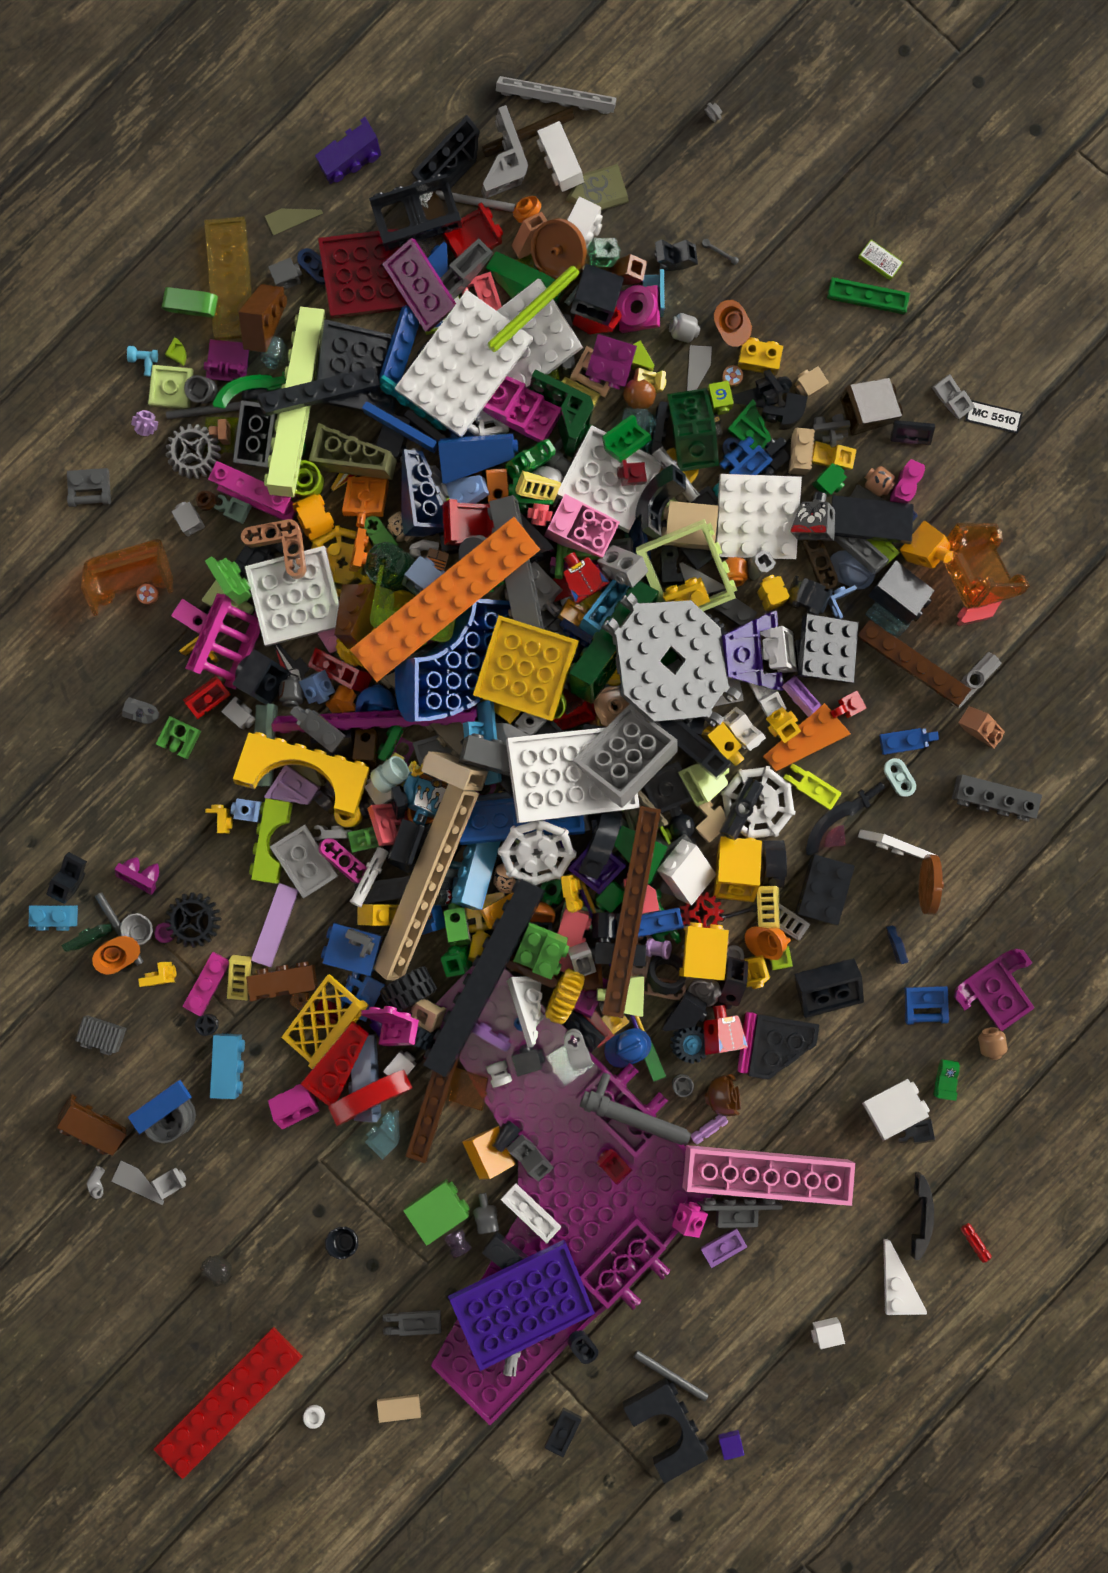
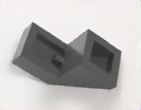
M523 1134L507 1147L509 1153L519 1160L527 1173L538 1182L554 1168L539 1149Z

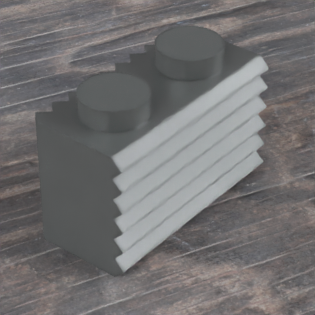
M87 1015L82 1018L75 1041L80 1042V1046L92 1049V1047L100 1049V1053L112 1055V1053L119 1052L127 1028Z

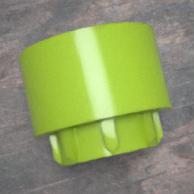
M301 460L295 496L304 499L313 494H320L324 486V479L314 463ZM305 476L310 477V480H309L308 483H306V484H301V483H300V481H301V479H302L303 477H305Z

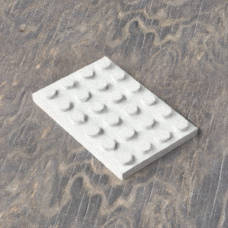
M466 290L399 381L395 391L462 438L533 341V337L523 329H520L496 352H492L487 346L488 342L511 321Z
M605 728L506 739L517 823L640 808L638 793L623 808H620L606 797L573 761Z

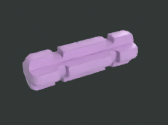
M718 1115L715 1117V1120L712 1119L699 1128L700 1131L696 1130L692 1133L691 1138L694 1143H701L703 1138H708L718 1131L720 1126H725L728 1123L727 1118Z

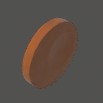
M555 218L542 223L535 230L531 240V254L536 267L540 272L549 275L555 280L570 266H575L580 272L585 264L587 255L585 239L581 231L568 220Z
M927 854L923 858L920 868L919 902L923 914L934 915L940 906L944 882L940 858L938 855Z

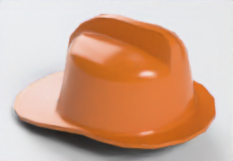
M725 300L716 307L714 322L723 340L732 347H739L745 344L751 335L752 325L744 308L739 302L734 300Z
M756 926L749 928L745 933V943L750 952L755 956L763 955L766 959L779 960L786 950L787 944L791 941L777 927L764 928Z
M118 936L108 940L94 952L92 957L93 966L100 973L114 974L138 958L140 946L137 941L127 936Z

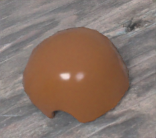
M644 379L641 381L631 380L624 387L623 397L631 408L642 411L654 403L656 392L654 386Z

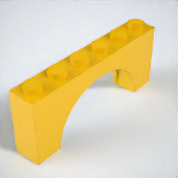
M255 732V734L248 733L233 777L235 784L255 790L262 777L275 768L285 765L306 766L322 774L333 787L335 792V813L355 818L369 775V767L361 761H354V763L346 761V758L340 755L332 757L319 749L311 751L306 749V746L297 743L295 745L287 744V741L281 738L273 740L260 732Z

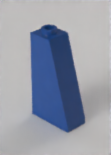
M513 434L440 439L438 446L442 482L447 484L511 460L515 456V452H518V441L514 440Z

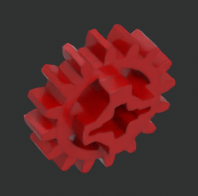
M706 892L705 896L700 894L696 899L697 906L694 910L688 911L691 905L687 903L686 906H680V909L684 911L681 914V917L685 918L683 925L688 924L690 926L689 919H695L702 923L700 917L696 916V913L699 912L700 904H702L704 912H708L707 915H704L702 928H710V925L707 926L706 922L710 917L714 916L715 919L711 924L718 925V921H723L719 914L724 913V910L718 909L722 903L714 902L716 900L715 895L709 898V892ZM704 900L710 902L714 908L709 909L705 906Z

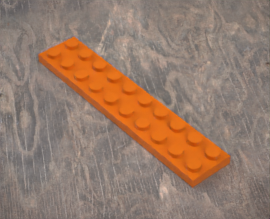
M515 517L511 518L350 650L374 680L378 682L540 551V548Z

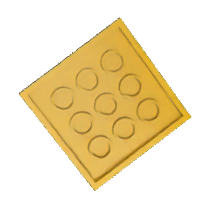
M499 615L473 695L553 721L579 641Z

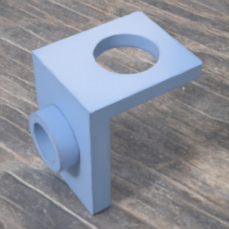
M855 585L848 589H845V586L833 591L834 595L830 597L828 603L836 619L843 618L836 600L853 593L857 589Z

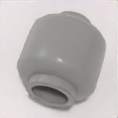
M679 313L671 319L669 332L673 339L689 343L694 337H698L700 326H698L696 317Z

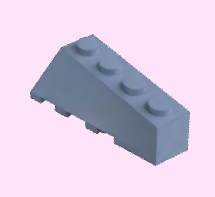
M376 1033L368 1035L350 1073L352 1082H349V1094L379 1080ZM381 1103L356 1115L354 1121L377 1122L381 1117Z

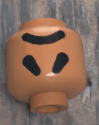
M882 466L877 467L876 470L871 468L864 477L867 479L865 487L878 497L886 496L896 484L894 482L895 476Z

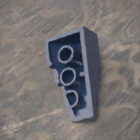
M406 449L402 451L401 518L404 536L424 537L444 532L443 502L439 495L440 489L434 484L431 477L432 471L423 451Z

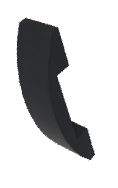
M915 1172L914 1193L922 1197L920 1235L912 1234L911 1256L915 1260H920L928 1247L933 1231L934 1203L930 1187L924 1175L920 1172Z

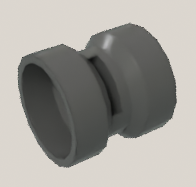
M678 1074L673 1078L672 1087L678 1096L687 1097L693 1092L694 1084L688 1075Z

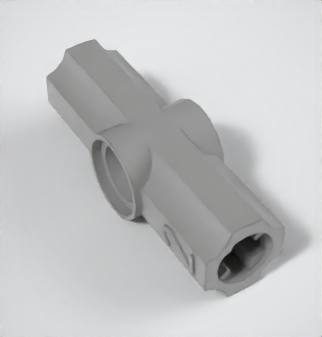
M987 652L960 681L970 688L971 691L960 706L957 707L958 709L978 688L983 686L991 674L1002 664L994 654ZM971 675H975L978 679L976 686L970 683Z

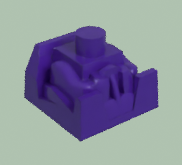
M589 842L579 857L576 856L570 862L568 870L600 894L626 867V861L611 852L598 880L579 873L578 870L589 847Z

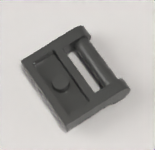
M109 469L67 471V503L69 507H76L79 504H111ZM102 490V495L76 496V492Z

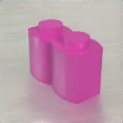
M911 459L903 467L898 476V483L891 492L890 502L908 504L916 493L917 483L924 475V464Z

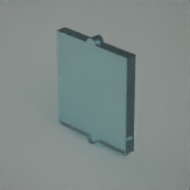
M574 1037L570 1041H572L573 1044H576L577 1038ZM564 1044L546 1056L554 1069L553 1073H557L566 1086L595 1066L592 1061L593 1065L572 1071L567 1055L568 1052Z

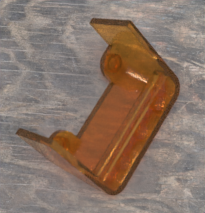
M159 539L147 541L93 557L84 563L81 590L94 616L98 615L99 605H108L113 601L115 593L153 582L155 587L167 588L169 594L173 593V576L162 541Z

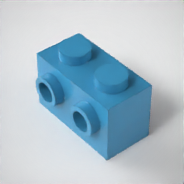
M78 905L29 906V926H36L38 931L49 930V927H56V931H68L69 927L77 926Z

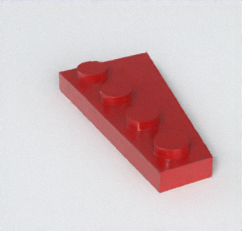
M352 1021L303 1079L301 1085L328 1106L337 1102L369 1033Z

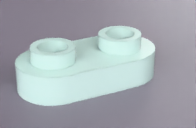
M897 758L888 760L884 765V773L895 792L902 797L912 795L916 790V783L904 762ZM892 765L896 766L897 771L895 773L891 771ZM902 783H906V784H907V789H906V790H902V788H901V784H902Z

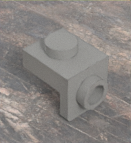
M173 1168L151 1181V1184L160 1200L185 1187L184 1181H186V1177L182 1170Z

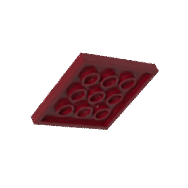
M397 228V229H389L388 231H389V232H393V231L398 230V228ZM379 231L318 238L331 319L401 310L405 305L409 306L383 266V263L399 248L385 251Z

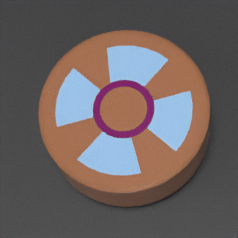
M731 365L724 370L722 379L723 381L729 380L730 387H736L743 379V372L738 366Z
M143 584L137 590V598L143 604L151 605L157 601L158 591L151 584Z

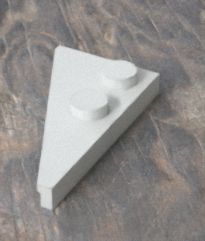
M860 829L858 835L859 838L876 843L877 847L886 850L891 848L892 853L904 856V853L923 859L925 855L933 854L885 834Z
M526 976L511 977L507 982L528 1048L533 1047L538 1036L536 1023L540 1019L541 983Z
M883 1239L885 1313L887 1315L927 1314L891 1241Z

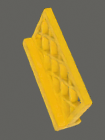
M329 974L281 1038L310 1063L308 1066L313 1069L352 1021L356 1023L361 1017L362 1010H366L369 1005L364 1000L360 1001ZM329 982L335 987V995L326 994V985ZM340 997H347L352 1002L348 1008L342 1009ZM327 998H336L337 1009L328 1010ZM316 999L323 1000L324 1010L315 1011L314 1002ZM338 1012L337 1024H330L329 1013ZM324 1013L325 1025H317L316 1014ZM311 1014L312 1026L303 1025L304 1015ZM317 1028H326L327 1037L325 1039L319 1040ZM304 1029H313L314 1040L305 1041ZM293 1030H299L301 1041H295L289 1036ZM314 1043L315 1053L313 1056L307 1052L306 1044Z

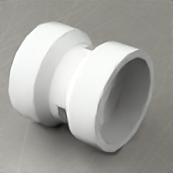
M506 1060L486 1067L488 1074L492 1077V1087H498L512 1081L511 1075L506 1070L508 1067Z

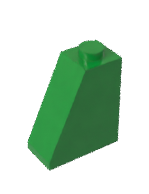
M622 825L614 845L630 863L635 831ZM655 841L648 879L649 885H651L657 869L660 867L668 850L667 846Z

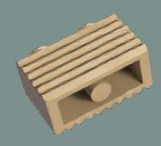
M794 429L791 438L789 474L807 475L810 472L813 460V441L815 440L814 429Z

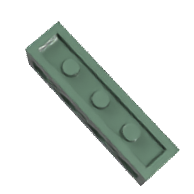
M274 704L256 705L255 732L263 733L267 738L273 740L276 738V731L273 732L272 722L278 715V706ZM274 769L262 777L257 784L258 787L272 786Z

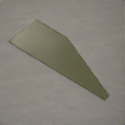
M281 208L266 215L265 218L274 236L321 215L323 212L316 209Z

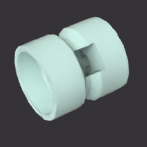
M392 756L382 765L375 768L371 772L370 777L377 790L382 793H388L391 791V788L404 782L410 771L403 759L398 756Z

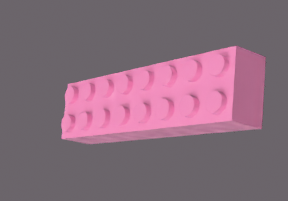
M686 1145L683 1188L687 1192L852 1206L855 1163L848 1159Z

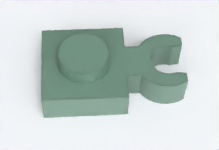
M218 495V498L223 503L220 506L215 504L214 508L219 512H224L223 515L227 518L244 524L252 506L234 497L229 502L225 496Z

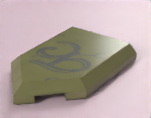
M617 164L583 174L584 183L572 187L566 198V201L571 204H576L579 197L600 206L601 210L629 202Z

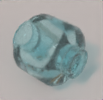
M273 337L267 352H260V360L267 368L276 369L285 364L288 347L281 338Z

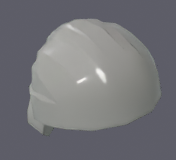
M697 978L690 984L688 990L706 1002V1007L714 1005L721 995L720 985L715 979Z

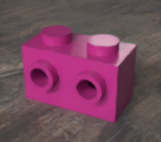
M301 1084L268 1100L273 1121L281 1129L287 1128L319 1112L315 1095Z

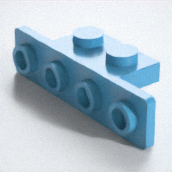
M489 700L477 704L478 722L468 721L463 723L464 738L475 733L484 736L483 739L485 740L497 739L494 703ZM488 771L485 785L501 782V774Z

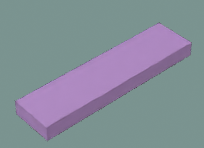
M279 883L251 961L272 967L299 893L296 888Z

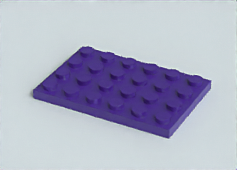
M565 1240L448 1296L480 1371L595 1314Z

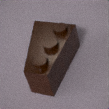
M260 284L239 310L244 350L267 352L284 308L287 305L284 287Z
M342 584L334 635L347 649H351L372 632L386 598L374 584Z
M306 961L296 963L297 967L289 968L288 965L276 966V971L268 972V968L255 970L256 974L246 976L250 1001L316 990L318 983L315 964L309 965V962Z
M71 1094L58 1114L57 1128L66 1136L72 1135L78 1138L77 1140L83 1145L88 1146L90 1144L96 1147V1150L103 1155L110 1154L113 1156L126 1136V1128L105 1114L101 1116L91 1111L93 1107L89 1104L86 1107L75 1101L77 1097Z

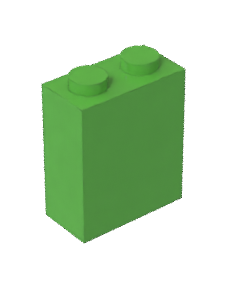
M447 1179L405 1206L403 1210L426 1246L469 1216L468 1210L470 1208L464 1199L460 1200L456 1194L458 1193L456 1186L452 1181L449 1183Z

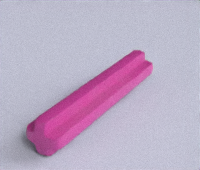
M746 1012L743 1032L748 1048L740 1049L737 1069L738 1072L745 1074L749 1073L756 1027L757 1014L753 1012Z

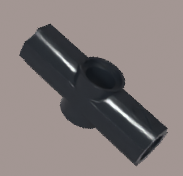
M747 778L736 801L732 803L730 812L719 831L723 836L736 840L747 818L753 813V807L764 788L757 780ZM739 804H742L745 807L744 814H741L739 812Z

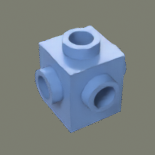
M325 670L299 681L309 704L316 701L318 704L329 700L328 696L335 692Z

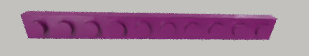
M473 706L453 716L421 722L406 721L399 710L319 715L340 730H348L354 727L368 729L374 726L389 728L393 725L409 727L413 724H420V726H429L433 723L449 725L452 722L463 724L468 721H475L478 713L477 706ZM293 715L277 716L272 722L273 732L289 733L295 730L305 732L296 724L298 719Z

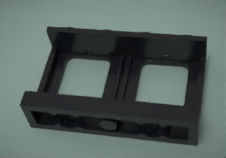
M437 174L432 176L431 179L425 181L418 180L409 186H399L390 192L376 193L373 197L369 198L385 251L402 247L411 238L418 242L462 228L460 214L456 208L447 174ZM441 190L449 212L447 215L427 220L421 205L420 196ZM397 202H403L410 225L406 228L389 232L386 228L381 209Z

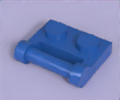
M905 987L906 1025H913L914 1022L949 1023L948 987ZM913 1008H940V1013L914 1014Z

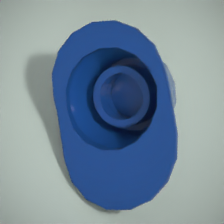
M628 1029L607 1041L604 1050L605 1057L614 1067L624 1068L629 1062L634 1064L648 1056L651 1051V1040L648 1034L641 1029Z

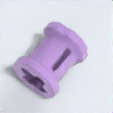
M652 938L647 940L646 956H662L663 959L670 957L672 950L670 941L659 942Z

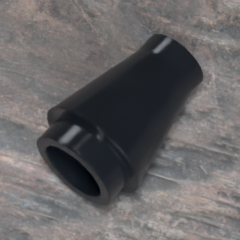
M507 1120L505 1124H502L492 1146L502 1153L505 1148L519 1137L521 1129Z

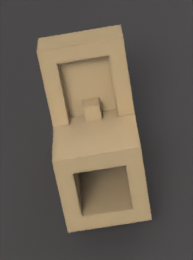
M711 801L696 806L706 818L695 827V830L707 843H710L720 834L719 831L726 820L722 807L718 806L713 810L711 808L713 806Z

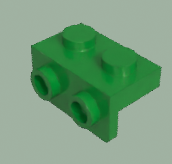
M632 414L603 435L602 441L605 451L621 463L622 460L627 459L650 442L651 435L637 424L636 417Z

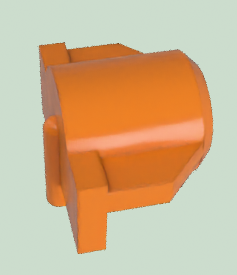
M339 685L325 705L332 713L355 711L356 705L353 701L356 698V694L353 689Z

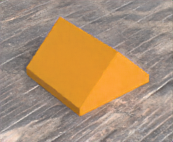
M499 1126L462 1141L479 1180L491 1179L516 1164L507 1148L501 1153L492 1146L500 1131Z

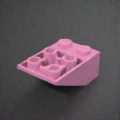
M565 494L544 537L562 546L603 558L620 522Z

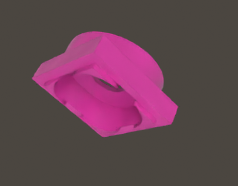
M635 285L620 291L616 307L622 315L619 321V330L622 333L660 327V291L657 285L647 287ZM640 300L643 303V309L637 314L632 313V303Z

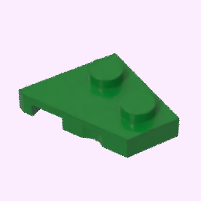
M753 399L727 430L740 441H744L750 436L754 440V443L749 446L752 450L758 445L764 450L765 445L772 440Z

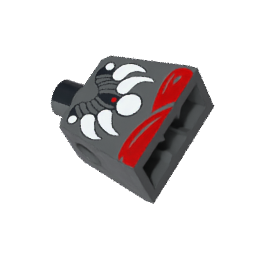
M815 492L813 502H802L800 504L790 531L797 540L834 541L835 509L830 503L825 502L827 496L825 493Z

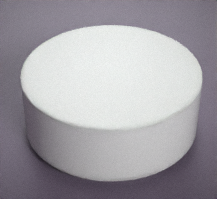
M318 1405L309 1406L303 1415L304 1424L312 1429L321 1426L325 1418L324 1410Z

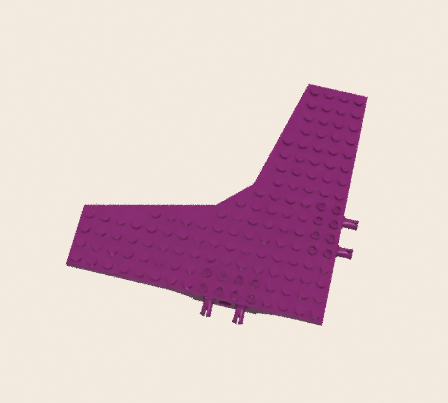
M474 966L435 1004L441 1008H447L445 1015L448 1010L452 1011L454 1008L453 1000L458 992L463 991L465 987L463 981L468 973L471 974L473 972ZM506 968L483 1009L477 1024L484 1022L492 1027L491 1031L498 1035L500 1032L509 1037L510 1040L508 1042L511 1043L509 1050L505 1052L471 1032L459 1059L500 1127L507 1120L511 1121L521 1129L519 1136L523 1134L554 1167L538 1182L527 1173L522 1163L518 1160V1186L558 1222L561 1228L546 1243L517 1216L505 1238L527 1256H531L565 1240L595 1314L522 1350L517 1362L516 1376L512 1377L503 1375L505 1359L480 1371L458 1319L456 1320L431 1363V1367L489 1425L568 1346V1338L573 1332L583 1330L619 1297L632 1310L636 1308L635 1305L638 1306L641 1303V1299L629 1287L648 1267L661 1280L665 1278V1274L668 1275L671 1270L658 1257L679 1232L672 1227L679 1204L697 1203V1201H703L704 1198H711L714 1195L687 1192L683 1188L686 1146L684 1144L679 1145L606 1116H597L595 1112L591 1111L589 1113L584 1111V1108L579 1107L585 1091H597L603 1072L611 1075L604 1096L609 1097L611 1101L656 1117V1113L668 1100L658 1092L647 1105H643L626 1088V1084L639 1072L635 1067L633 1068L630 1062L618 1075L614 1076L589 1052L593 1065L572 1071L564 1042V1036L568 1030L562 1024L554 1023L546 1018V1008L541 1003L540 1012L545 1016L536 1026L538 1036L535 1045L538 1046V1049H543L545 1063H543L542 1070L517 1077L511 1056L514 1051L519 1050L521 1045L527 1043L523 1031L517 1030L514 1026V1020L518 1018V1014L507 980L514 976ZM442 1021V1024L440 1026L441 1030L445 1025L444 1021ZM571 1035L569 1041H572L573 1044H576L577 1039L573 1035ZM506 1060L508 1066L506 1070L511 1075L512 1081L498 1087H492V1077L488 1074L486 1067ZM613 1149L633 1170L618 1185L596 1164L599 1156L606 1150ZM491 1261L480 1280L502 1269Z

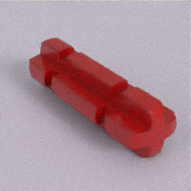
M969 1223L963 1225L960 1229L973 1250L977 1253L979 1259L983 1263L989 1261L992 1258L991 1254L985 1249V1245L977 1233H975L973 1227Z

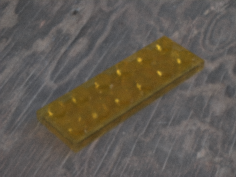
M245 217L204 220L210 293L218 296L215 316L212 318L215 340L242 338L238 312L252 295Z

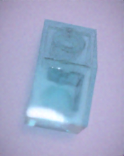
M397 1109L393 1113L389 1111L381 1119L383 1123L378 1128L374 1126L366 1134L369 1138L365 1143L382 1160L399 1143V1111Z

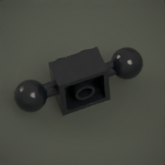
M679 761L666 767L663 766L660 777L653 776L643 786L648 800L656 809H660L661 813L669 810L672 817L669 823V831L676 839L683 834L690 838L695 831L693 819L689 815L683 814L680 805L693 801L678 773L682 770Z

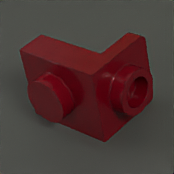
M613 1149L604 1151L596 1162L617 1185L633 1171Z

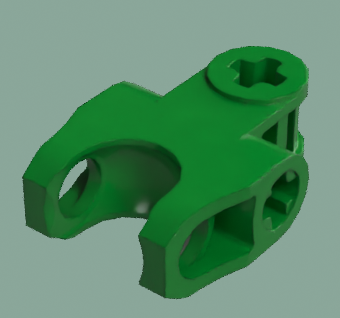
M544 439L531 449L524 450L513 457L505 466L508 475L512 479L520 478L522 470L532 473L535 469L547 463L555 455L556 450L551 441ZM543 445H545V446L547 447V449H548V454H547V452L545 451V449L543 448Z

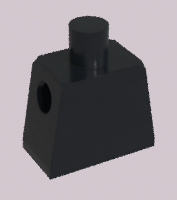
M728 956L725 980L720 982L721 995L718 999L720 1006L725 1005L726 1009H731L732 1006H739L747 986L748 961Z

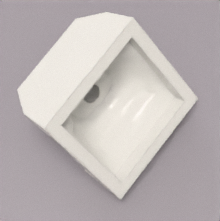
M784 626L760 632L762 636L766 637L762 640V660L768 661L769 667L777 669L778 672H797L793 632Z

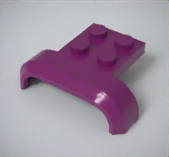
M1011 949L960 983L955 989L954 997L963 1010L971 1007L970 1004L977 998L995 1026L1000 1031H1003L1035 1008L1011 975L1018 969L1028 967L1032 964V961L1024 950Z

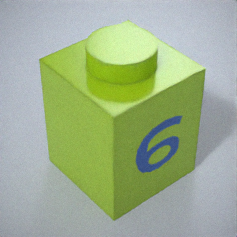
M729 380L709 384L707 390L713 413L722 415L732 410L734 403Z

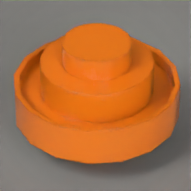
M536 196L522 198L513 211V216L518 223H522L523 220L539 213L541 209L540 201Z

